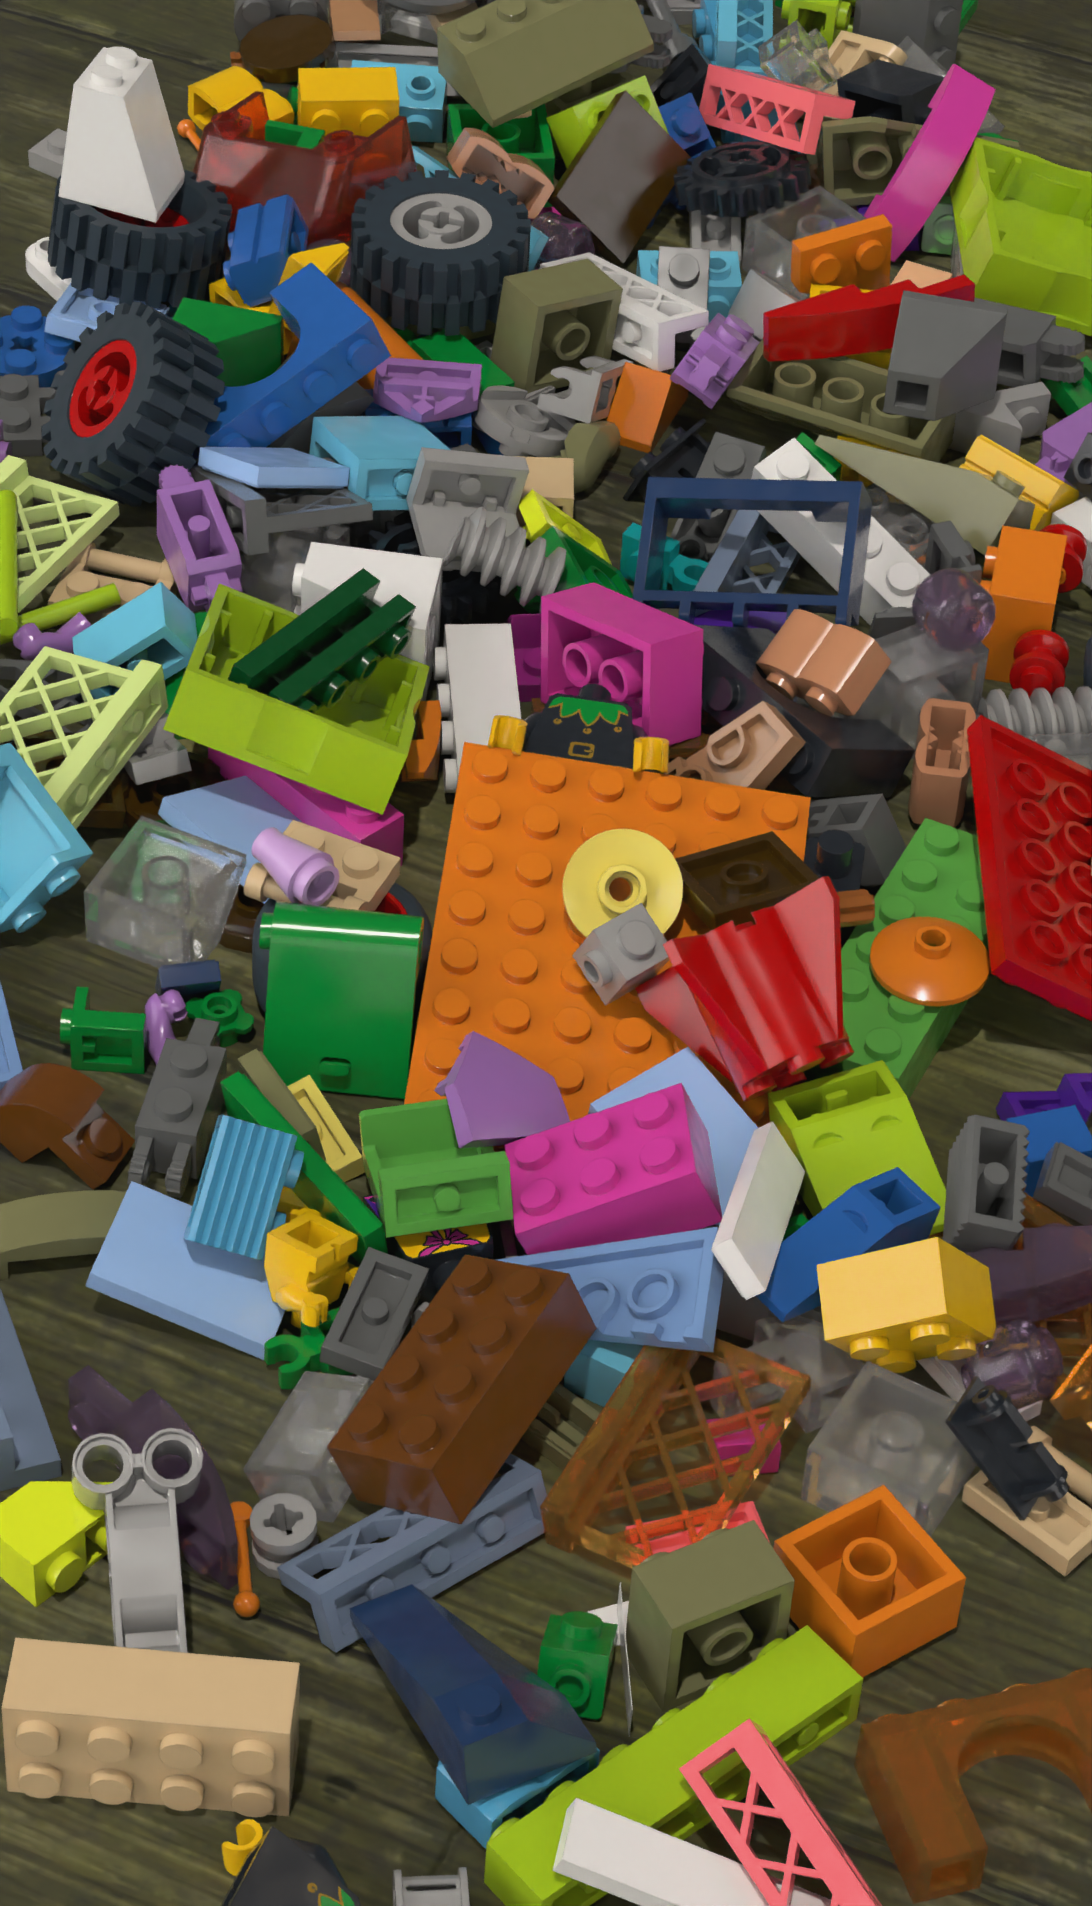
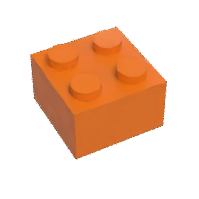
M885 1485L774 1541L773 1549L795 1580L790 1618L799 1629L808 1625L862 1678L957 1627L966 1581L965 1575Z

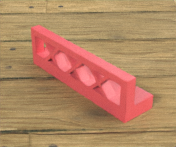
M709 64L699 110L707 125L804 154L815 155L823 116L839 119L852 118L856 101L757 73ZM722 90V94L726 105L716 115L720 92ZM749 100L752 113L744 119L742 106ZM776 108L779 120L771 128L768 115ZM806 112L801 138L799 139L795 123Z
M751 1719L746 1720L679 1768L770 1906H790L795 1875L823 1880L832 1893L830 1906H882L762 1726ZM735 1751H737L751 1772L745 1803L718 1798L703 1776L706 1771ZM760 1787L774 1808L757 1805ZM726 1809L743 1812L740 1830ZM755 1814L782 1819L790 1830L791 1837L786 1864L759 1859L751 1848L750 1839ZM800 1847L815 1869L797 1866ZM766 1869L784 1873L781 1891Z

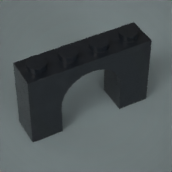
M695 625L704 629L702 708L725 726L760 702L765 701L776 707L806 741L779 773L806 797H852L883 794L885 798L891 797L916 751L878 719L830 717L792 701L765 681L767 676L756 662L776 636L771 630L765 628Z

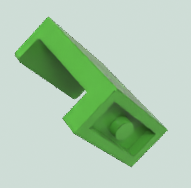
M447 1099L369 1109L360 1112L359 1123L363 1167L381 1222L383 1223L386 1238L513 1219L510 1162L506 1152H494L493 1146L459 1148Z

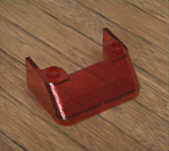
M255 91L230 109L219 112L211 118V122L204 127L193 173L197 174V182L209 180L216 185L215 192L223 191L228 197L227 204L232 205L229 233L235 231L239 209L257 203L265 206L266 200L286 194L293 197L309 229L306 250L347 243L351 240V222L354 205L359 198L365 199L366 190L373 185L384 190L385 179L396 176L401 182L408 181L409 172L417 171L405 116L398 115L368 137L354 135L349 130H338L327 134L324 137V141L313 149L265 141V124L269 120L264 93Z

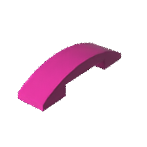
M952 64L930 101L928 108L932 111L882 196L879 194L875 195L861 219L864 220L884 214L892 224V262L897 260L914 239L946 192L983 123L996 90L956 64Z

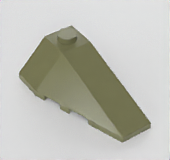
M872 116L822 121L817 144V173L825 209L871 204L876 194L882 196L923 125ZM976 135L978 138L1020 150L1017 141ZM949 187L943 196H951Z
M819 435L814 443L934 523L951 521L963 540L969 541L974 549L985 556L987 546L998 547L1002 525L1022 529L1030 528L1035 504L1021 496L1025 488L1024 485L999 470L992 477L976 471Z

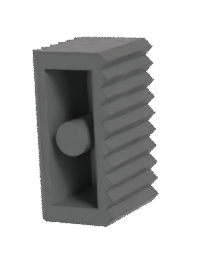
M972 1115L968 1116L967 1122L964 1123V1129L960 1130V1135L956 1136V1142H953V1148L949 1149L943 1240L989 1267V1270L996 1271L1002 1267L1024 1231V1227L1021 1224L1025 1219L1022 1213L1026 1208L1023 1204L1026 1195L1023 1191L1027 1186L1024 1180L1028 1175L1024 1170L1028 1165L1025 1159L1029 1154L1026 1148L1030 1142L1026 1138L1030 1131L1025 1125Z

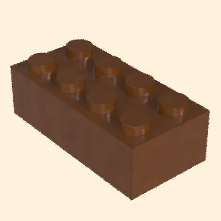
M464 1255L327 1445V1449L358 1501L452 1523H463L597 1329L570 1274Z

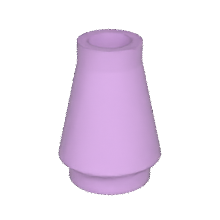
M274 827L262 831L252 845L253 857L263 864L292 903L319 906L327 901L335 891L339 882V871L334 866L331 855L284 835Z

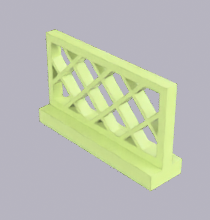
M8 455L0 463V491L11 490L17 496V527L21 526L22 529L21 532H17V549L28 547L29 553L17 555L18 572L35 569L30 576L18 578L19 613L95 540L120 513L117 501L29 476L27 461ZM33 497L52 502L32 506ZM81 513L93 514L91 517L69 522L66 516ZM57 518L59 520V524L30 529L28 525ZM66 540L58 547L39 551L36 549V545Z
M44 646L1 700L0 744L14 740L17 752L75 829L78 828L167 710L168 701L162 665L142 659L132 671ZM50 669L73 675V678L48 685H43L42 683L43 678ZM108 685L119 688L115 694L93 700L90 690ZM81 693L84 703L54 711L51 701ZM42 704L45 714L15 722L13 716L18 710ZM92 718L93 723L88 730L65 736L62 726ZM53 729L57 738L29 747L25 746L22 737ZM64 755L65 760L59 767L39 773L36 772L33 763Z

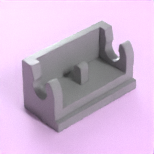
M589 356L581 359L580 364L586 368L592 367L593 369L581 371L567 366L551 370V375L558 379H567L570 382L569 388L559 393H541L537 408L585 423H592L608 417L625 362L633 364V361L622 359L615 362L598 356Z

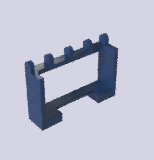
M648 477L632 599L655 609H679V619L690 624H694L696 609L733 610V627L745 628L748 624L749 611L787 612V620L794 609H801L811 613L836 615L835 624L849 627L858 626L872 501L861 481ZM712 509L811 511L816 522H847L838 595L659 590L668 519H711Z

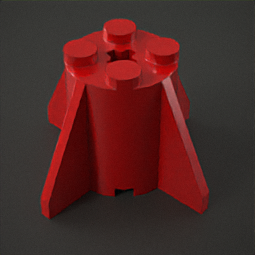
M829 876L819 878L774 906L751 912L756 924L750 921L735 926L732 920L703 935L669 940L663 946L672 966L635 988L644 1009L735 1085L737 1092L740 1093L743 1102L758 1098L770 1091L775 1092L802 1084L807 1081L803 1071L817 1064L820 1065L821 1069H824L854 1054L849 1042V1036L843 1026L840 898Z

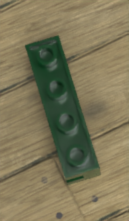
M362 568L236 662L232 667L228 680L237 684H245L249 689L313 714L323 706L328 709L332 708L344 695L348 686L355 681L360 684L364 683L373 674L380 661L387 656L390 659H394L404 650L412 635V632L407 627L416 606L400 594L396 595L382 607L375 604L373 598L380 580Z

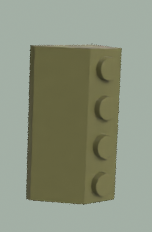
M495 0L437 28L438 72L492 128L654 51V42L636 0Z
M762 339L727 387L726 396L742 410L761 415L769 420L780 421L809 430L816 435L836 439L838 435L852 437L905 455L938 463L953 441L956 413L932 421L883 412L888 370L845 356L768 362L764 358Z

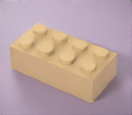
M15 1638L1 1708L7 1791L25 1793L35 1798L64 1796L95 1799L110 1805L132 1802L165 1805L178 1811H190L199 1808L232 1811L247 1817H263L266 1815L289 1817L299 1748L300 1663Z

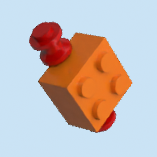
M1065 524L1048 525L1040 531L1002 525L998 547L987 546L982 578L992 579V581L981 579L976 609L985 608V615L982 620L985 623H981L969 651V654L979 655L976 678L1010 683L1013 689L1023 688L1027 692L1029 699L1036 688H1045L1052 698L1056 688L1064 687L1066 678L1065 668L1070 654L1069 647L1066 641L1058 634L1052 632L1051 629L1057 594L1073 590L1079 585L1083 577V561L1087 553V541L1079 530Z

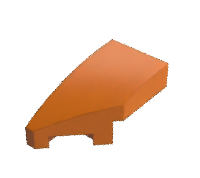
M440 700L420 701L416 718V740H411L408 756L400 773L401 782L435 781L438 779L441 739Z

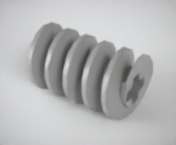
M479 507L468 518H463L444 555V567L459 556L462 558L461 575L466 577L476 566L481 567L480 584L486 586L496 576L501 577L500 594L506 596L518 585L521 587L519 604L523 606L528 604L536 595L541 597L554 593L564 571L566 549L559 546L548 557H545L546 539L539 536L528 547H525L526 529L518 527L510 536L505 537L507 520L499 517L488 528L485 527L487 510ZM540 601L539 614H541V601Z
M1089 686L1078 687L1074 696L1067 687H1059L1052 694V698L1045 688H1036L1032 692L1030 699L1023 688H1018L1011 691L1008 700L1001 689H994L989 692L986 701L984 698L980 699L977 718L983 715L1038 744L1039 742H1044L1046 748L1056 753L1059 751L1061 742L1067 743L1071 757L1079 756L1083 741H1088L1092 750V689Z

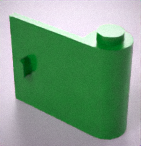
M279 901L276 902L274 913L263 912L259 948L269 950L263 1054L286 1086L310 1075L319 1090L405 1099L410 1069L416 981L420 969L423 945L424 917Z

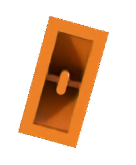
M625 362L607 421L615 423L619 429L621 436L620 445L645 453L652 452L688 398L689 390L669 379L670 374Z

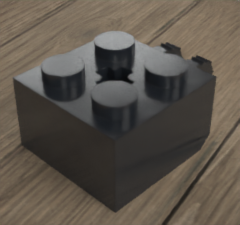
M877 59L838 78V95L856 101L852 118L872 116L923 125L932 111L928 108V105L945 77Z

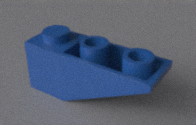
M899 1167L858 1183L781 1243L765 1292L756 1295V1297L781 1322L821 1306L817 1274L818 1264L926 1240L930 1235L941 1207Z

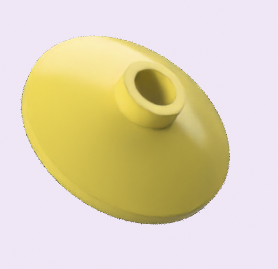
M633 829L608 830L585 841L570 858L562 883L563 902L573 925L586 938L597 927L640 903L643 904L661 933L664 934L676 919L683 898L682 875L672 853L653 836ZM619 877L627 880L631 888L629 896L623 901L613 899L609 892L611 882Z

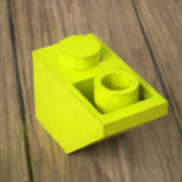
M30 1481L0 1503V1577L36 1608L56 1592L62 1593L70 1589L80 1579L84 1571L108 1554L104 1511L94 1510L83 1505L75 1496L71 1482ZM94 1482V1483H96V1484H101V1485H106V1484H110V1483H113V1482Z

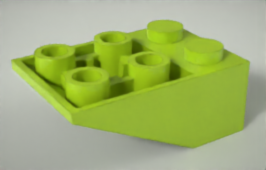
M883 1060L768 1093L770 1122H774L805 1170L798 1193L813 1217L852 1186L899 1167L941 1207L930 1235L944 1230L945 1186L907 1095Z

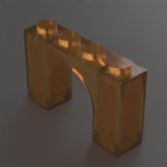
M1092 1668L1078 1669L1066 1677L1033 1685L1029 1683L1014 1684L1002 1692L969 1700L964 1698L950 1699L935 1708L905 1715L897 1713L886 1714L871 1723L861 1725L854 1766L913 1904L980 1888L988 1846L959 1781V1778L977 1763L1004 1755L1027 1756L1044 1761L1062 1771L1076 1784L1092 1813Z

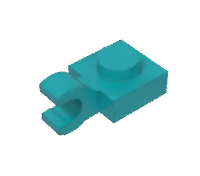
M632 523L622 534L620 571L623 577L634 582L642 528L641 525ZM666 536L659 590H671L672 588L673 591H693L709 563L679 554L680 541Z

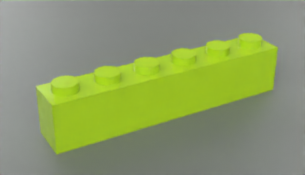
M808 1625L785 1640L777 1638L771 1641L761 1650L756 1660L734 1675L732 1673H725L719 1676L710 1684L703 1696L682 1710L674 1708L666 1712L658 1719L650 1732L631 1745L621 1744L610 1750L603 1757L597 1768L578 1781L569 1780L561 1783L548 1795L544 1804L521 1819L515 1817L502 1823L493 1832L486 1845L484 1883L505 1906H590L606 1895L607 1892L552 1871L566 1811L575 1798L678 1839L685 1840L713 1819L679 1770L680 1767L748 1719L762 1726L788 1766H791L857 1720L863 1678ZM737 1751L703 1774L718 1798L739 1802L747 1796L751 1772Z

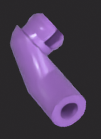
M80 612L56 632L42 633L34 623H27L14 634L13 644L22 651L21 657L25 660L33 661L44 646L73 654L72 637L91 626V623Z
M172 989L160 996L154 993L145 1004L147 1050L156 1065L166 1038L176 1039L171 1024L183 1021L188 1013L182 996L178 991Z

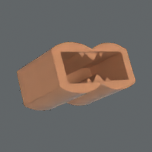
M464 128L446 157L459 178L462 172L476 175L475 183L482 185L487 179L499 183V194L508 190L512 191L518 196L517 205L525 204L528 210V218L531 219L538 217L555 189L537 164L524 156L507 153L494 137L479 129Z
M794 609L756 663L767 676L765 681L778 692L791 700L795 696L805 699L814 709L832 717L835 712L854 716L892 661L876 640L869 635L846 625L833 624L814 613Z
M929 698L921 709L908 801V811L914 823L922 824L926 817L955 828L963 817L971 770L967 728L976 720L974 709L970 703Z

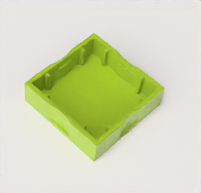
M975 137L964 161L949 185L964 275L975 283V298L1056 316V326L1069 328L1072 331L1077 330V332L1092 336V173L1067 168L1047 161L1037 155Z
M219 583L163 730L383 815L408 756L416 724L414 715L423 696L430 666L400 654L394 659H390L387 656L379 662L373 674L364 683L353 682L332 708L328 709L323 706L315 714L249 689L245 684H237L228 680L233 665L299 615Z

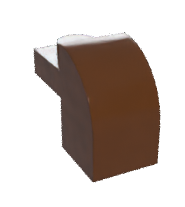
M54 1063L32 1065L8 1080L0 1091V1143L21 1163L49 1147L92 1190L107 1181L135 1140L96 1103L105 1089L85 1074L70 1067Z

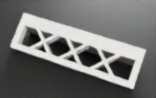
M590 252L540 264V269L589 259L620 285L623 291L612 349L652 370L661 372L674 368L675 334L705 327L709 323L708 310Z

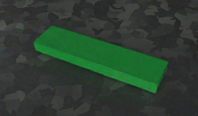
M238 1071L221 1081L227 1116L297 1136L294 1149L304 1152V1158L294 1189L291 1190L308 1208L319 1211L321 1217L358 1235L357 1251L351 1254L354 1259L361 1264L368 1247L388 1254L383 1223L244 1073L241 1074Z

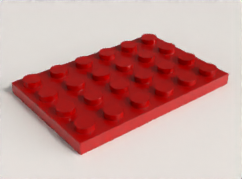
M980 715L967 728L991 974L999 977L1009 985L1018 986L1046 999L1057 1008H1065L1092 1021V770Z

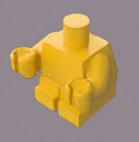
M307 1211L290 1220L289 1223H285L267 1233L264 1269L272 1301L278 1303L282 1309L292 1311L291 1324L300 1329L301 1321L309 1327L319 1326L320 1320L322 1323L327 1321L328 1305L338 1300L344 1283L350 1287L359 1268L347 1262L349 1255L357 1251L358 1235L311 1211Z

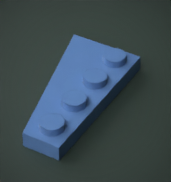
M718 1227L497 1259L498 1261L569 1273L597 1328L589 1340L713 1352L724 1276L723 1267L711 1251L719 1229Z

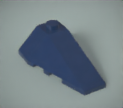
M413 1584L349 1608L350 1618L468 1805L597 1752L595 1740L565 1695Z

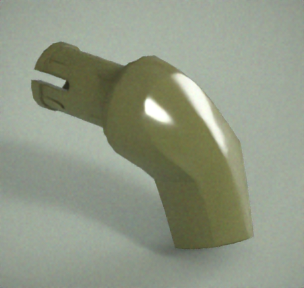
M601 420L592 423H575L564 441L565 449L560 450V455L551 456L553 458H574V494L591 488L606 461L617 452L621 436L615 423Z

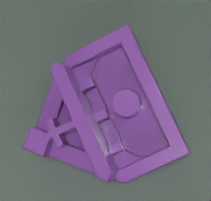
M389 357L376 367L373 398L375 400L373 402L395 414L421 423L444 420L476 411L479 404L482 364Z
M475 1031L465 1036L458 1048L461 1053L446 1079L439 1082L434 1090L440 1096L447 1097L459 1148L501 1146L570 1122L560 1090L552 1075L522 1056Z

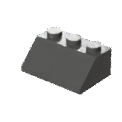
M856 0L852 33L887 41L898 46L908 56L903 64L905 67L944 76L952 64H955L963 0Z

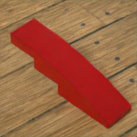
M964 274L923 288H918L911 280L907 279L867 293H863L856 285L851 284L764 312V358L768 362L823 359L891 349L893 347L904 290L974 302L975 283Z

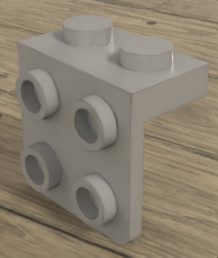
M421 447L406 497L421 556L444 558L463 518H468L479 507L487 510L485 527L488 528L496 519L502 517L507 520L505 537L510 536L519 527L516 511L529 473L526 458ZM457 556L446 567L443 566L442 570H460L462 558ZM476 566L472 571L481 572V567Z

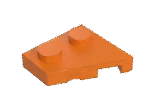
M884 214L792 240L791 282L800 293L810 294L811 283L840 287L854 284L859 289L876 290L889 286L892 224Z

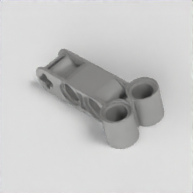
M167 1428L157 1431L148 1438L140 1454H132L130 1447L124 1440L113 1434L106 1433L87 1437L78 1445L73 1454L71 1484L75 1496L83 1505L94 1510H103L105 1513L114 1646L188 1653L176 1504L185 1502L197 1490L200 1483L203 1453L195 1437L183 1429ZM173 1454L183 1458L188 1463L190 1470L181 1478L174 1480L165 1479L153 1469V1463L163 1455ZM96 1460H109L118 1466L121 1470V1475L113 1483L106 1485L96 1484L90 1481L84 1474L86 1466Z

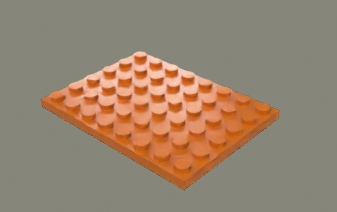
M464 742L404 1105L447 1099L446 1096H440L434 1090L439 1082L446 1079L461 1053L458 1048L465 1036L472 1031L501 1044L552 1075L560 1090L570 1121L588 1115L590 1103L689 1047L644 1009L635 989L605 1006L591 983L586 979L572 956L586 937L573 925L563 902L562 883L567 864L574 852L585 841L599 833L613 829H633L647 833L665 845L674 858L773 831L804 862L811 797L643 770L641 772H633V769L524 751L521 752L520 756L513 754L512 749L490 748L487 745ZM620 877L614 879L609 886L610 895L617 901L625 900L631 891L628 881ZM682 900L676 919L663 936L668 942L675 938L703 935L711 930ZM669 960L656 975L672 966L671 961ZM693 1051L758 1128L770 1123L768 1093L753 1100L743 1102L735 1085ZM505 1145L493 1146L494 1152L505 1151Z

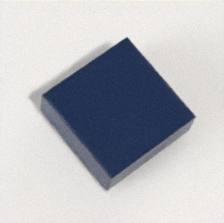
M214 959L162 965L158 968L155 985L156 994L160 996L170 989L176 990L182 996L184 1003H187L192 998L199 997L204 999L211 993L219 992L221 985L219 961Z

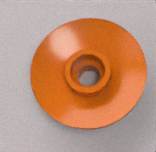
M911 917L896 921L878 933L870 949L869 961L871 971L880 985L902 1000L923 1006H949L972 998L984 987L990 972V957L983 942L962 925L942 918Z

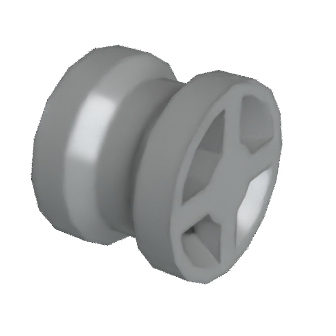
M275 1493L263 1498L254 1506L250 1515L253 1561L258 1570L269 1577L280 1579L277 1570L278 1566L318 1545L316 1510L311 1502L304 1497L292 1493ZM286 1530L292 1531V1534L287 1535Z

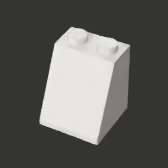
M103 47L73 85L58 196L156 223L184 184L185 172L153 61L137 56V53L129 48Z
M311 542L305 564L296 563L294 569L292 595L301 597V606L296 605L294 613L301 615L364 568L380 580L373 598L375 604L382 607L396 595L400 594L416 606L407 627L412 632V635L400 655L430 666L421 701H426L433 672L434 647H439L443 558Z

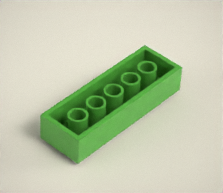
M926 817L874 898V921L866 925H857L841 949L843 1026L849 1036V1042L854 1054L833 1066L821 1069L820 1065L817 1064L803 1071L807 1078L805 1082L883 1060L909 1100L968 1002L966 1000L958 1004L939 1007L907 1002L894 996L882 987L874 977L870 967V949L878 933L896 921L911 917H936L960 924L973 932L983 942L989 953L978 837Z

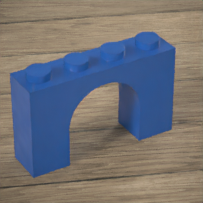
M312 262L269 292L288 328L300 339L295 352L279 370L265 379L245 386H224V395L214 400V405L221 409L217 422H208L205 433L211 435L205 447H267L391 357L373 320ZM197 446L194 453L199 457L200 446Z

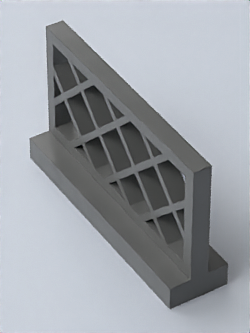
M194 458L196 463L189 471L195 482L210 479L238 549L247 555L269 553L268 533L373 520L372 503L346 488H256L202 469L201 466H198L199 458Z

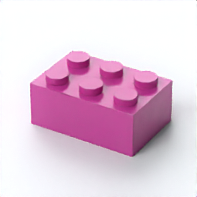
M594 582L541 596L540 701L546 704L549 697L557 693L578 696L579 690L583 686L598 684L608 689L611 693V701L627 703L632 708V724L642 727L648 737L664 738L669 740V745L701 736L704 629Z
M682 1083L648 1093L642 1097L505 1144V1152L510 1162L515 1235L527 1255L698 1230L720 1223L722 1220L708 1131Z

